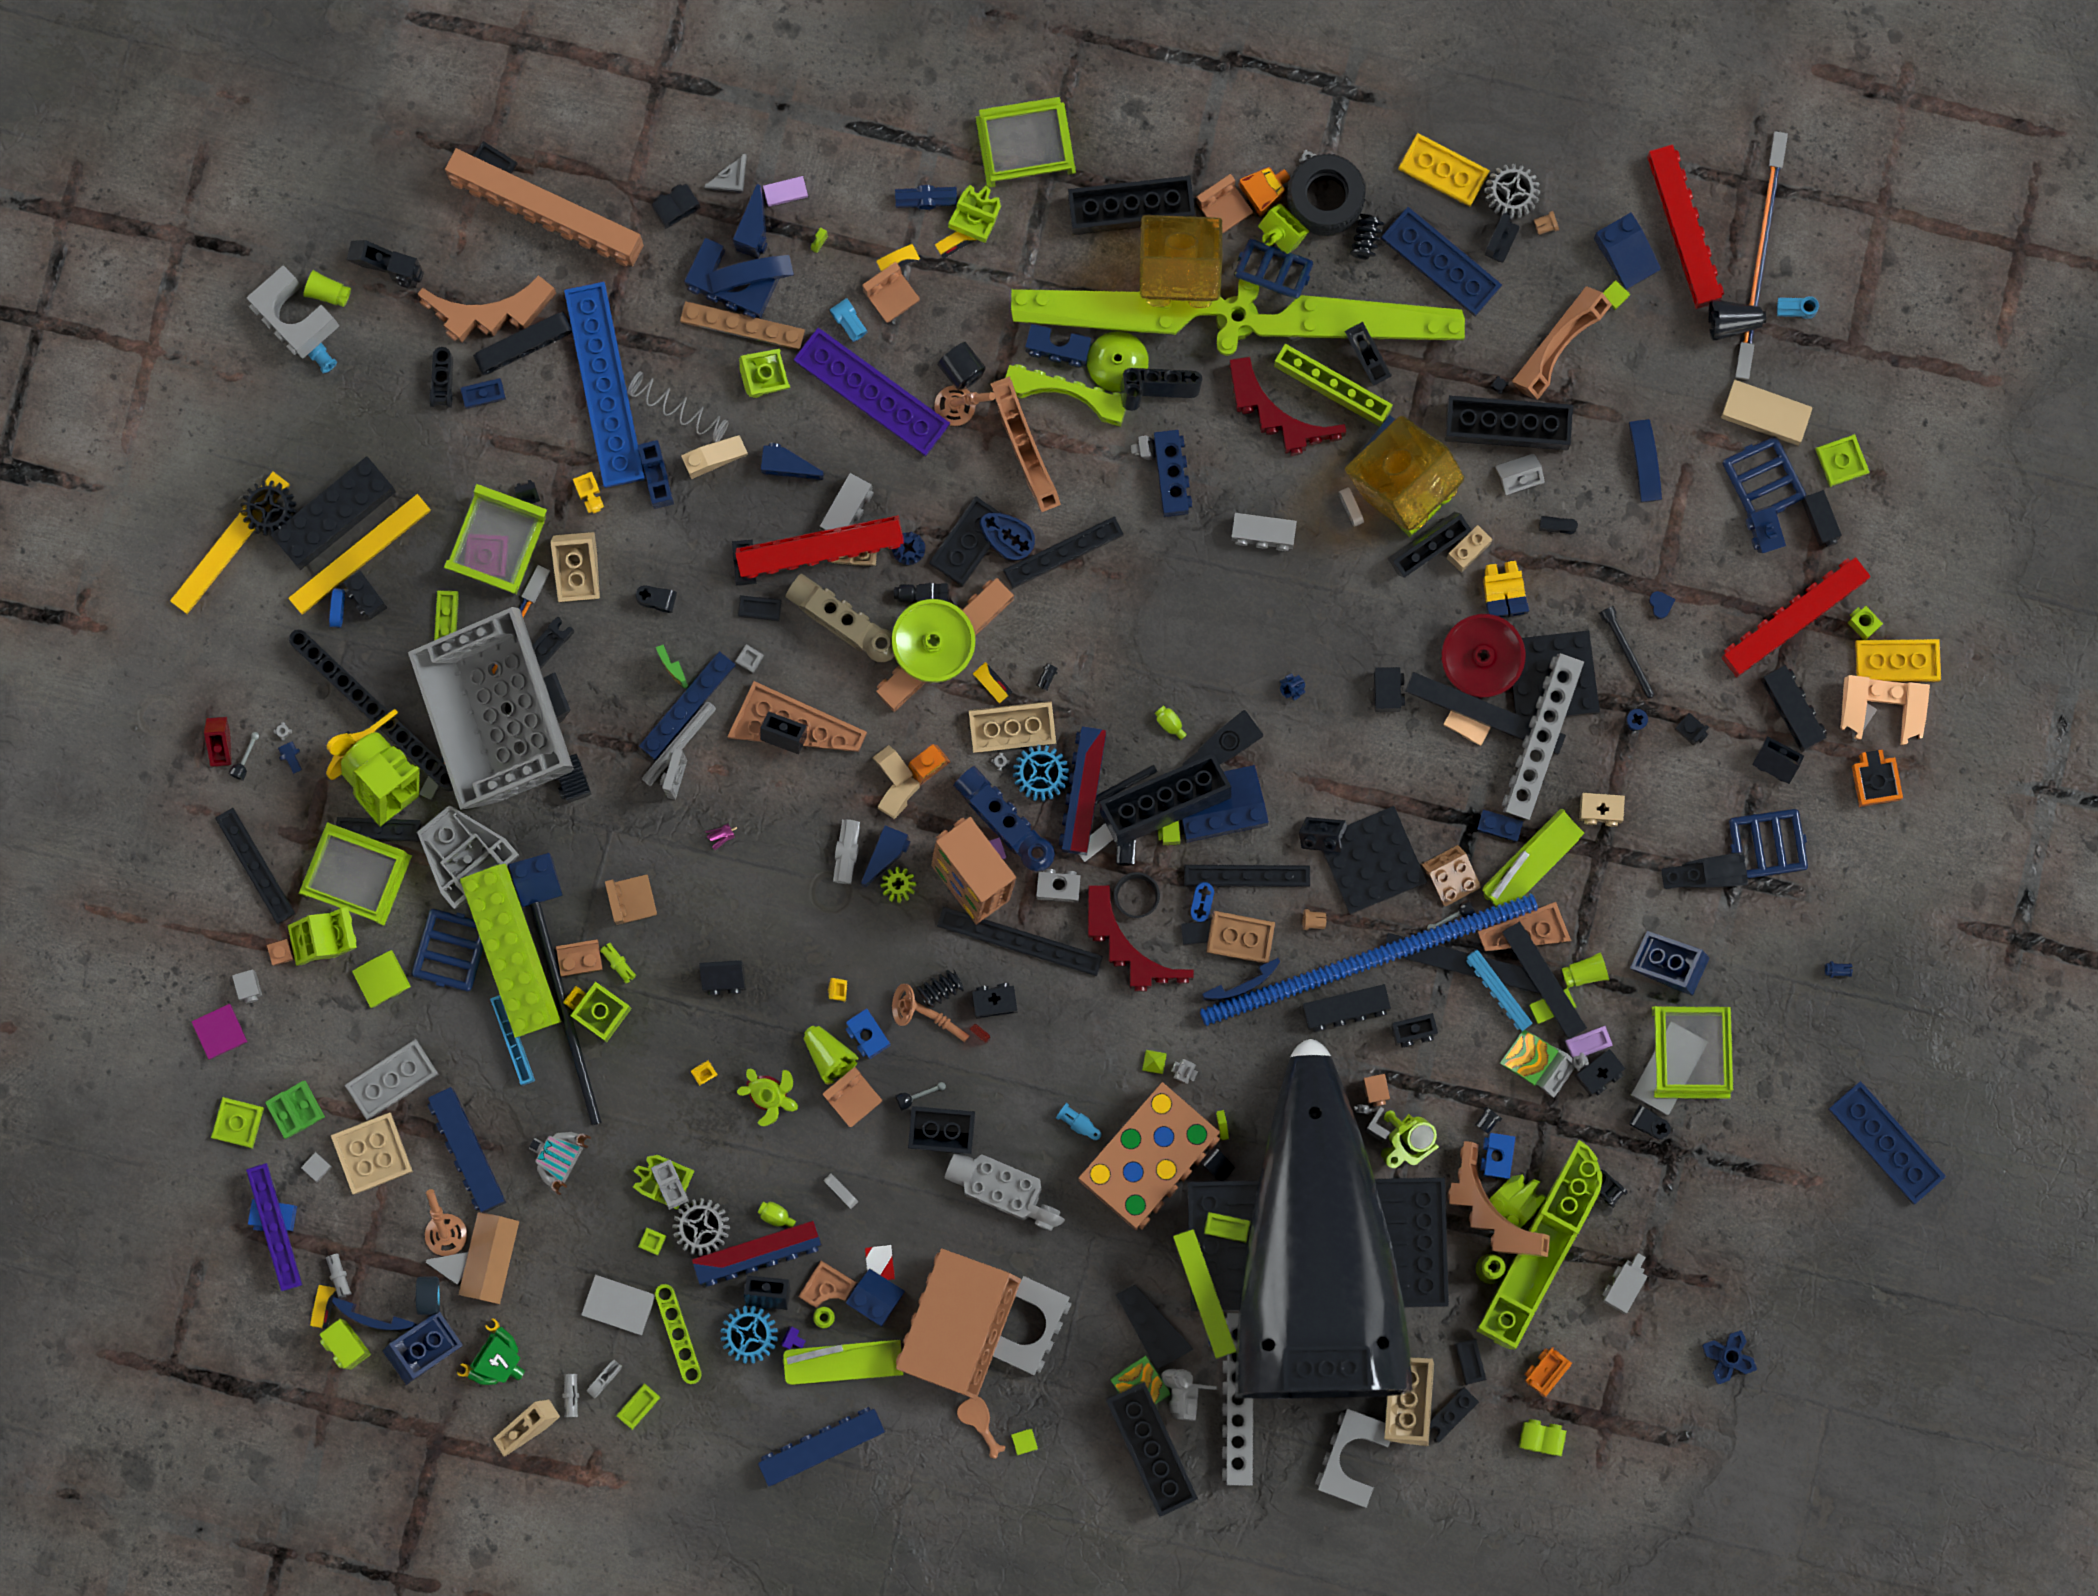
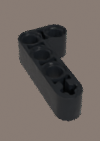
M1128 368L1123 372L1120 386L1122 406L1126 410L1135 411L1140 407L1142 396L1195 398L1200 392L1202 375L1193 370Z

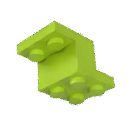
M348 907L337 909L331 913L308 915L288 925L296 966L305 965L313 960L336 958L357 948L356 937L352 928V917L349 914Z

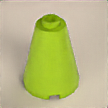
M811 1026L805 1031L804 1041L825 1084L835 1083L833 1079L838 1076L841 1079L857 1065L855 1061L859 1059L857 1055L822 1027Z

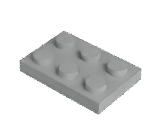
M675 748L673 753H669L666 763L668 771L663 773L660 783L667 798L676 800L688 761L684 752Z

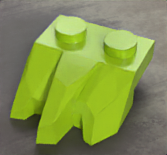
M969 185L957 203V207L948 223V228L986 243L1001 208L999 198L989 199L990 189L986 185L979 193H975L974 187Z
M659 1155L649 1156L646 1159L649 1164L648 1168L637 1166L633 1170L642 1178V1181L635 1183L633 1188L642 1195L667 1205L651 1168L669 1159ZM671 1161L686 1192L694 1170Z
M1523 1174L1512 1176L1489 1199L1505 1219L1519 1228L1541 1208L1547 1198L1542 1194L1539 1196L1535 1194L1540 1181L1533 1179L1525 1185L1523 1183Z

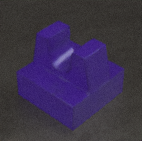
M789 1326L780 1345L787 1349H791L793 1344L803 1348L806 1341L797 1337L800 1330Z

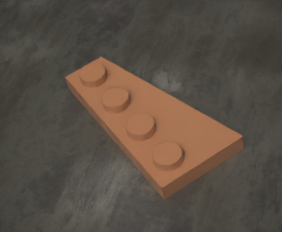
M1556 902L1538 908L1537 911L1533 910L1530 914L1525 913L1524 916L1520 915L1518 918L1515 917L1512 920L1501 922L1498 925L1496 924L1493 927L1477 932L1485 952L1511 949L1501 932L1519 921L1535 946L1571 941Z

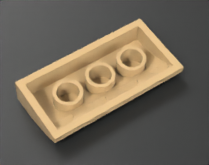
M1734 380L1721 419L1772 437L1775 436L1780 440L1799 446L1813 407Z
M1051 701L969 710L973 753L1056 744Z
M1411 1358L1413 1391L1407 1395L1387 1397L1384 1439L1404 1444L1428 1446L1434 1361L1427 1358Z

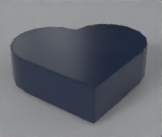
M1659 591L1652 593L1649 603L1653 607L1654 616L1659 619L1665 618L1676 599Z

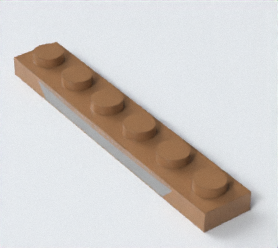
M686 301L680 320L684 324L799 351L801 350L805 329L758 318L753 319L746 315Z

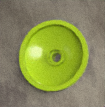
M1120 331L1106 333L1099 337L1090 347L1087 357V368L1092 380L1099 387L1110 392H1120L1123 372L1126 369H1148L1149 364L1148 354L1142 342L1135 336ZM1119 355L1122 359L1121 361H1115L1114 357Z

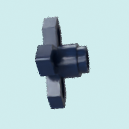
M1742 1330L1729 1334L1726 1346L1715 1340L1702 1345L1706 1357L1719 1361L1712 1372L1716 1384L1729 1381L1733 1369L1738 1370L1744 1375L1757 1370L1754 1359L1741 1353L1747 1342ZM1728 1353L1733 1357L1730 1362L1726 1359V1354Z

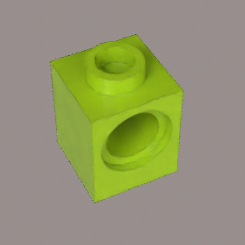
M1867 606L1863 609L1858 607L1849 615L1851 619L1848 624L1863 640L1868 639L1883 624ZM1859 618H1866L1869 622V625L1862 626L1859 622Z

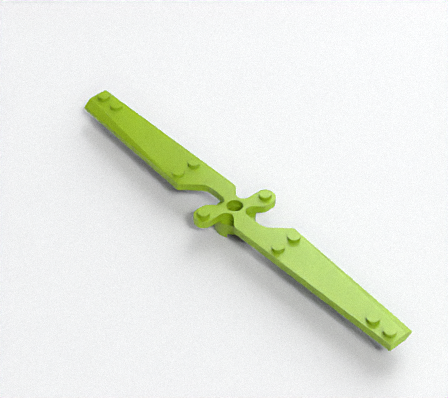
M1241 279L1238 283V296H1233L1226 300L1215 293L1012 290L1011 293L1013 322L1176 335L1197 316H1217V327L1221 330L1217 335V349L1224 356L1234 354L1237 350L1238 340L1245 339L1252 332L1261 337L1348 338L1344 331L1361 322L1365 324L1372 339H1465V318L1460 309L1300 295L1298 299H1295L1279 314H1258L1253 301L1258 297L1259 286ZM1233 314H1240L1243 320L1236 322L1231 316Z

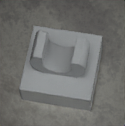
M1147 435L1138 437L1139 444L1131 445L1132 454L1136 456L1141 455L1146 460L1155 459L1153 439Z

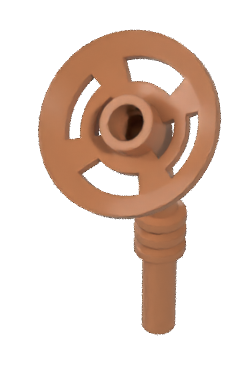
M949 386L939 392L935 399L934 407L937 414L950 422V426H960L967 423L973 417L976 404L994 400L995 394L993 392L971 393L967 389L959 390L964 393L963 395L960 393H950L949 391L957 389L955 386ZM944 397L946 398L945 409L940 410V400ZM965 404L970 405L968 414L964 412ZM947 415H949V416H951V417H959V416H960L961 419H959V420H951V419L946 418V416H947Z
M901 984L898 986L892 1002L893 1017L898 1025H907L912 1019L914 1011H917L935 1020V1024L938 1023V1026H942L943 1030L946 1028L963 1042L968 1039L969 1035L950 1022L951 1019H947L946 1015L943 1017V1013L939 1014L916 1002L910 985ZM905 991L906 995L901 999V996Z
M429 1189L426 1191V1195L431 1208L432 1220L428 1223L425 1230L426 1244L437 1255H454L466 1243V1226L460 1218L451 1214H444L442 1208L438 1205L434 1190ZM445 1219H450L449 1225L444 1223ZM457 1224L461 1229V1240L458 1239V1230L455 1227ZM451 1229L454 1230V1232H455V1237H452L453 1234H452V1232H451ZM431 1230L433 1231V1239L436 1243L435 1245L432 1244L430 1239ZM436 1232H438L439 1241L436 1238ZM453 1243L456 1246L451 1250H441L442 1245Z

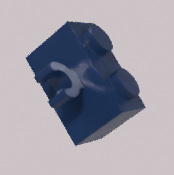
M1769 505L1746 513L1748 517L1745 519L1749 531L1752 530L1754 537L1751 539L1754 550H1757L1758 553H1766L1786 546L1775 506Z

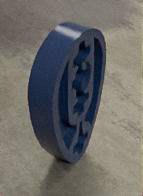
M987 513L981 517L980 527L983 535L993 549L1002 557L1008 560H1020L1032 552L1035 545V536L1032 529L1026 523L1001 513ZM985 518H986V519L993 518L992 523L994 524L995 527L989 526V527L987 528V527H986L987 522L984 521ZM1002 530H1010L1009 535L1012 537L1017 535L1020 543H1027L1026 547L1028 550L1020 551V545H1012L1010 538L1004 540L1002 538Z

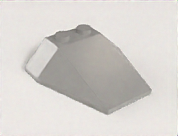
M450 805L417 832L440 893L454 909L468 902L460 878L505 863L509 869V864H512L519 856L505 838Z

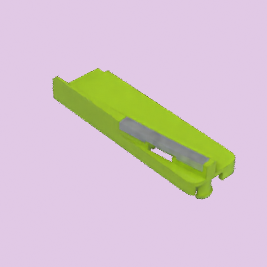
M1559 809L1484 885L1482 889L1484 897L1487 900H1491L1495 907H1498V904L1504 905V902L1510 903V900L1516 901L1518 897L1521 899L1584 834L1565 813L1564 809ZM1509 869V871H1508L1507 874L1504 876V878L1501 879V878L1503 877V875L1506 873V871Z
M901 1340L787 1350L783 1356L785 1381L789 1385L903 1375L902 1371L896 1369V1359L899 1353H901Z

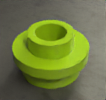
M820 1307L815 1311L813 1319L818 1327L828 1328L833 1324L835 1316L830 1308ZM822 1314H827L828 1320L822 1322L820 1320V1316Z

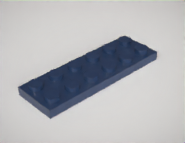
M1409 207L1405 209L1381 237L1386 244L1475 317L1502 287L1499 281Z
M1861 1081L1828 1109L1913 1205L1946 1177Z

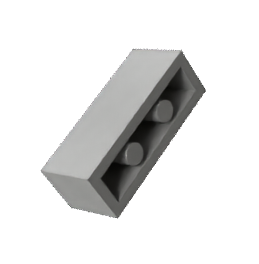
M850 473L820 525L821 531L852 525L855 520L858 521L864 510L862 507L864 503H869L874 494L872 492V484Z
M1235 513L1231 541L1240 546H1247L1249 543L1256 544L1257 548L1267 549L1268 546L1276 547V550L1288 551L1293 549L1297 521Z

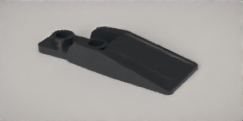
M1243 710L1198 749L1197 753L1183 763V766L1214 753L1221 766L1263 737V733L1247 711Z
M1743 852L1702 858L1684 863L1682 866L1663 868L1661 870L1664 889L1680 887L1721 888L1746 886L1748 884Z

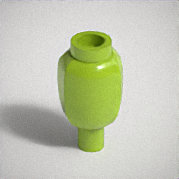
M1163 705L1154 713L1157 716V722L1166 732L1176 734L1180 740L1187 735L1181 729V720L1172 709L1166 708Z
M762 1202L757 1212L761 1214L763 1221L773 1226L781 1227L786 1225L792 1228L796 1222L789 1218L786 1209L774 1202Z

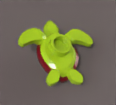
M753 1069L747 1070L746 1076L749 1080L746 1086H742L737 1090V1093L741 1096L749 1094L750 1099L758 1108L767 1110L766 1115L758 1121L760 1126H768L774 1123L778 1118L780 1107L790 1112L798 1109L797 1103L787 1097V1093L793 1087L792 1075L788 1070H783L781 1082L770 1076H757Z

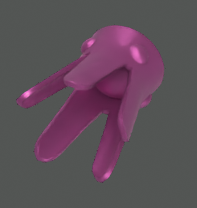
M727 823L721 828L705 831L706 833L713 832L707 835L710 841L721 838L713 845V849L716 850L726 841L735 838L733 830L737 829V827L731 829Z

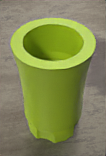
M312 270L303 296L344 307L349 299L351 288Z
M1601 952L1577 963L1570 964L1568 967L1561 968L1567 988L1609 980Z
M1494 1254L1482 1256L1476 1264L1477 1276L1488 1284L1500 1281L1505 1274L1504 1261ZM1494 1264L1496 1270L1492 1272V1270L1488 1269L1489 1265Z

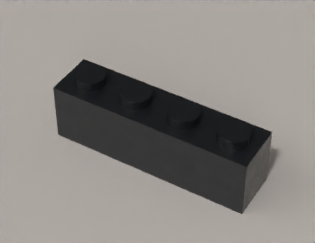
M1453 512L1387 559L1396 573L1405 578L1472 530L1461 513Z
M1785 665L1764 676L1761 682L1800 751L1804 752L1823 742L1827 738L1825 736L1827 732L1823 724L1818 723L1816 720V712L1813 706H1808L1804 690L1795 683L1796 677L1794 672Z
M1385 984L1302 1005L1308 1030L1313 1029L1314 1032L1326 1030L1325 1026L1334 1024V1028L1344 1026L1346 1021L1353 1019L1355 1023L1367 1020L1366 1016L1375 1015V1018L1387 1015V1011L1391 1009Z

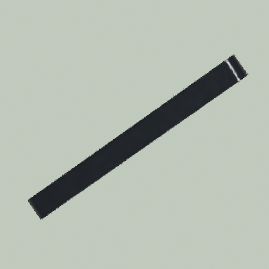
M299 629L291 632L289 642L294 649L373 724L390 713L307 633ZM298 637H305L303 644H295ZM318 650L319 656L316 659H311V652ZM333 664V671L325 673V667ZM343 678H348L349 683L345 687H340V681ZM358 692H363V698L359 701H355V694ZM372 706H378V712L370 715L369 709ZM395 717L390 719L393 721L391 728L385 729L383 725L378 728L443 790L448 792L454 790L452 783L449 785H443L442 783L443 779L449 776L446 765ZM402 734H407V741L404 743H399V736ZM416 748L423 749L419 757L413 756V751ZM431 762H437L438 764L434 771L428 770V765Z

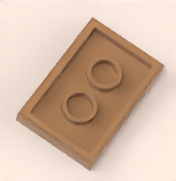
M1213 911L1206 953L1266 964L1269 962L1275 922Z

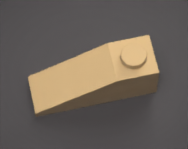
M740 435L699 447L681 456L691 479L746 456L748 453Z
M550 1400L534 1402L494 1437L493 1440L503 1456H507L546 1430L560 1416Z

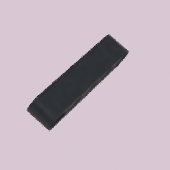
M560 312L478 351L473 357L482 375H487L570 335L573 331L564 312Z

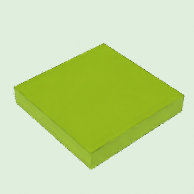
M1855 434L1815 449L1830 487L1869 474V469Z
M222 1097L211 1138L253 1149L264 1108Z

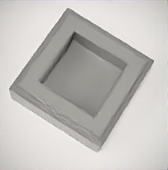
M746 644L735 662L754 673L764 655Z
M315 1152L301 1168L318 1182L332 1166Z

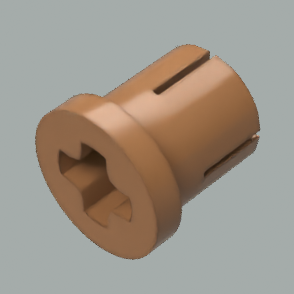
M1553 211L1549 212L1548 215L1534 219L1538 235L1552 230L1555 232L1559 231Z
M1304 909L1303 930H1308L1309 928L1325 929L1326 913L1310 912L1309 909Z

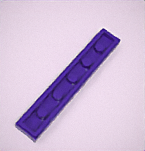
M265 1163L246 1169L280 1289L283 1292L302 1286L268 1164Z

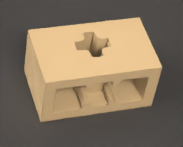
M1477 525L1449 552L1447 559L1462 573L1491 544L1493 539Z
M1582 793L1579 821H1584L1586 825H1597V822H1604L1605 826H1618V824L1623 822L1625 796ZM1600 806H1603V810H1607L1603 815L1597 810Z

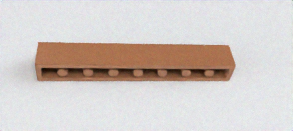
M998 578L994 581L989 580L982 587L983 591L979 595L974 594L967 601L968 605L964 609L960 608L971 621L975 636L1014 600V595ZM900 666L894 669L892 672L893 676L889 680L884 679L877 686L878 690L876 691L877 695L893 712L898 710L926 683L911 677Z

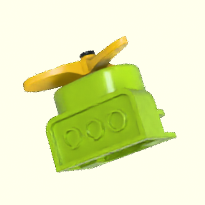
M396 709L362 732L351 734L347 731L344 734L333 737L327 743V750L334 756L327 768L326 775L330 780H334L342 774L353 787V794L357 801L380 827L419 797V768L410 764L400 749L397 750L395 746L392 747L380 733L375 732L398 713Z

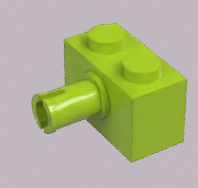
M1281 204L1272 208L1258 225L1264 233L1262 237L1263 243L1269 241L1266 243L1267 246L1276 243L1278 248L1286 254L1296 249L1310 232Z

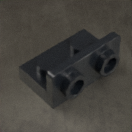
M1503 213L1485 252V256L1504 263L1520 226L1509 222L1511 216Z
M1306 817L1299 831L1301 848L1341 852V838L1347 828L1346 820Z

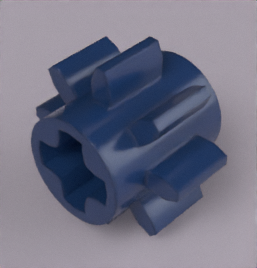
M1290 673L1280 681V691L1286 699L1292 697L1294 701L1305 693V682L1300 675L1294 677Z

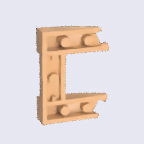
M1848 675L1844 678L1841 729L1844 730L1848 726L1857 732L1854 738L1861 740L1867 701L1903 705L1900 745L1907 744L1908 738L1918 735V739L1923 738L1930 685L1912 682L1907 684L1873 680L1869 679V677Z

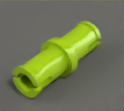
M611 943L606 944L607 947L604 946L600 952L604 954L611 963L610 967L619 973L624 982L629 983V979L633 980L636 974L626 964L624 956H620Z

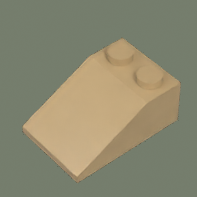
M595 532L553 536L551 550L558 602L599 599Z

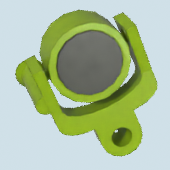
M1390 1110L1385 1113V1121L1392 1123L1396 1127L1389 1135L1392 1147L1384 1148L1381 1152V1157L1390 1168H1397L1405 1160L1411 1165H1417L1422 1159L1439 1148L1435 1143L1437 1135L1434 1126L1423 1117H1412L1408 1114L1401 1121L1396 1117L1394 1111ZM1400 1135L1404 1143L1414 1151H1417V1154L1412 1155L1405 1151L1400 1143Z

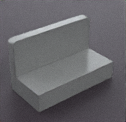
M1535 454L1496 466L1505 495L1545 483L1542 466Z
M1556 1047L1554 1048L1559 1051L1536 1084L1553 1098L1575 1069L1573 1058Z
M1380 1107L1365 1132L1383 1143L1390 1132L1376 1124L1384 1108Z

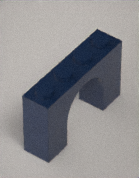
M705 238L684 281L686 287H688L687 290L696 295L699 293L704 294L708 300L714 303L720 301L730 310L736 311L738 309L743 311V314L755 319L756 317L761 319L779 279L774 280V278L754 282L739 292L724 291L714 294L709 273L717 270L725 253V248L723 245Z

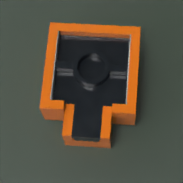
M1883 750L1861 753L1859 755L1860 763L1852 766L1859 807L1902 800L1903 794L1896 758L1884 759Z

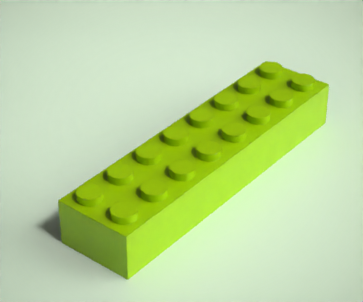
M506 863L460 878L514 1037H520L560 1023L561 1020Z

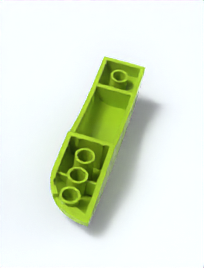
M1578 1140L1528 1232L1542 1233L1550 1236L1548 1257L1515 1254L1476 1330L1494 1340V1343L1505 1348L1517 1349L1539 1304L1599 1195L1602 1184V1171H1600L1598 1159L1593 1151L1580 1140Z

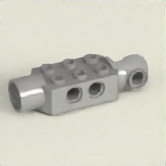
M954 1153L944 1178L963 1186L967 1197L1023 1221L1028 1217L1036 1220L1035 1225L1048 1231H1052L1053 1227H1057L1065 1221L1064 1218L1059 1216L1060 1211L1044 1204L1041 1205V1208L1036 1206L1041 1192L1040 1179L982 1154L978 1158L973 1159L962 1153Z

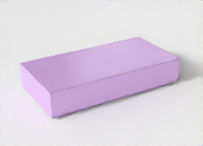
M803 176L763 186L768 207L808 197Z
M1605 1026L1565 1041L1572 1058L1579 1056L1580 1053H1584V1056L1613 1046Z

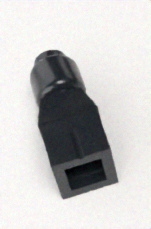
M926 583L916 585L915 588V585L900 584L899 587H894V599H898L902 603H913L915 600L919 602L928 599L949 602L948 583Z

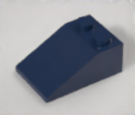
M757 184L733 241L736 251L759 259L760 255H764L768 243H766L763 193L761 185Z
M1632 212L1596 232L1594 240L1625 290L1661 270L1650 244Z
M1647 931L1630 969L1672 989L1693 996L1710 958L1702 949Z
M439 1311V1314H433L391 1342L382 1351L404 1383L408 1385L461 1348L463 1344Z

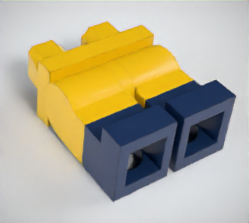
M1516 561L1504 563L1505 573L1498 574L1497 564L1486 565L1483 584L1487 614L1501 618L1507 617L1508 614L1509 617L1528 614L1529 606L1526 600L1522 571L1518 570Z

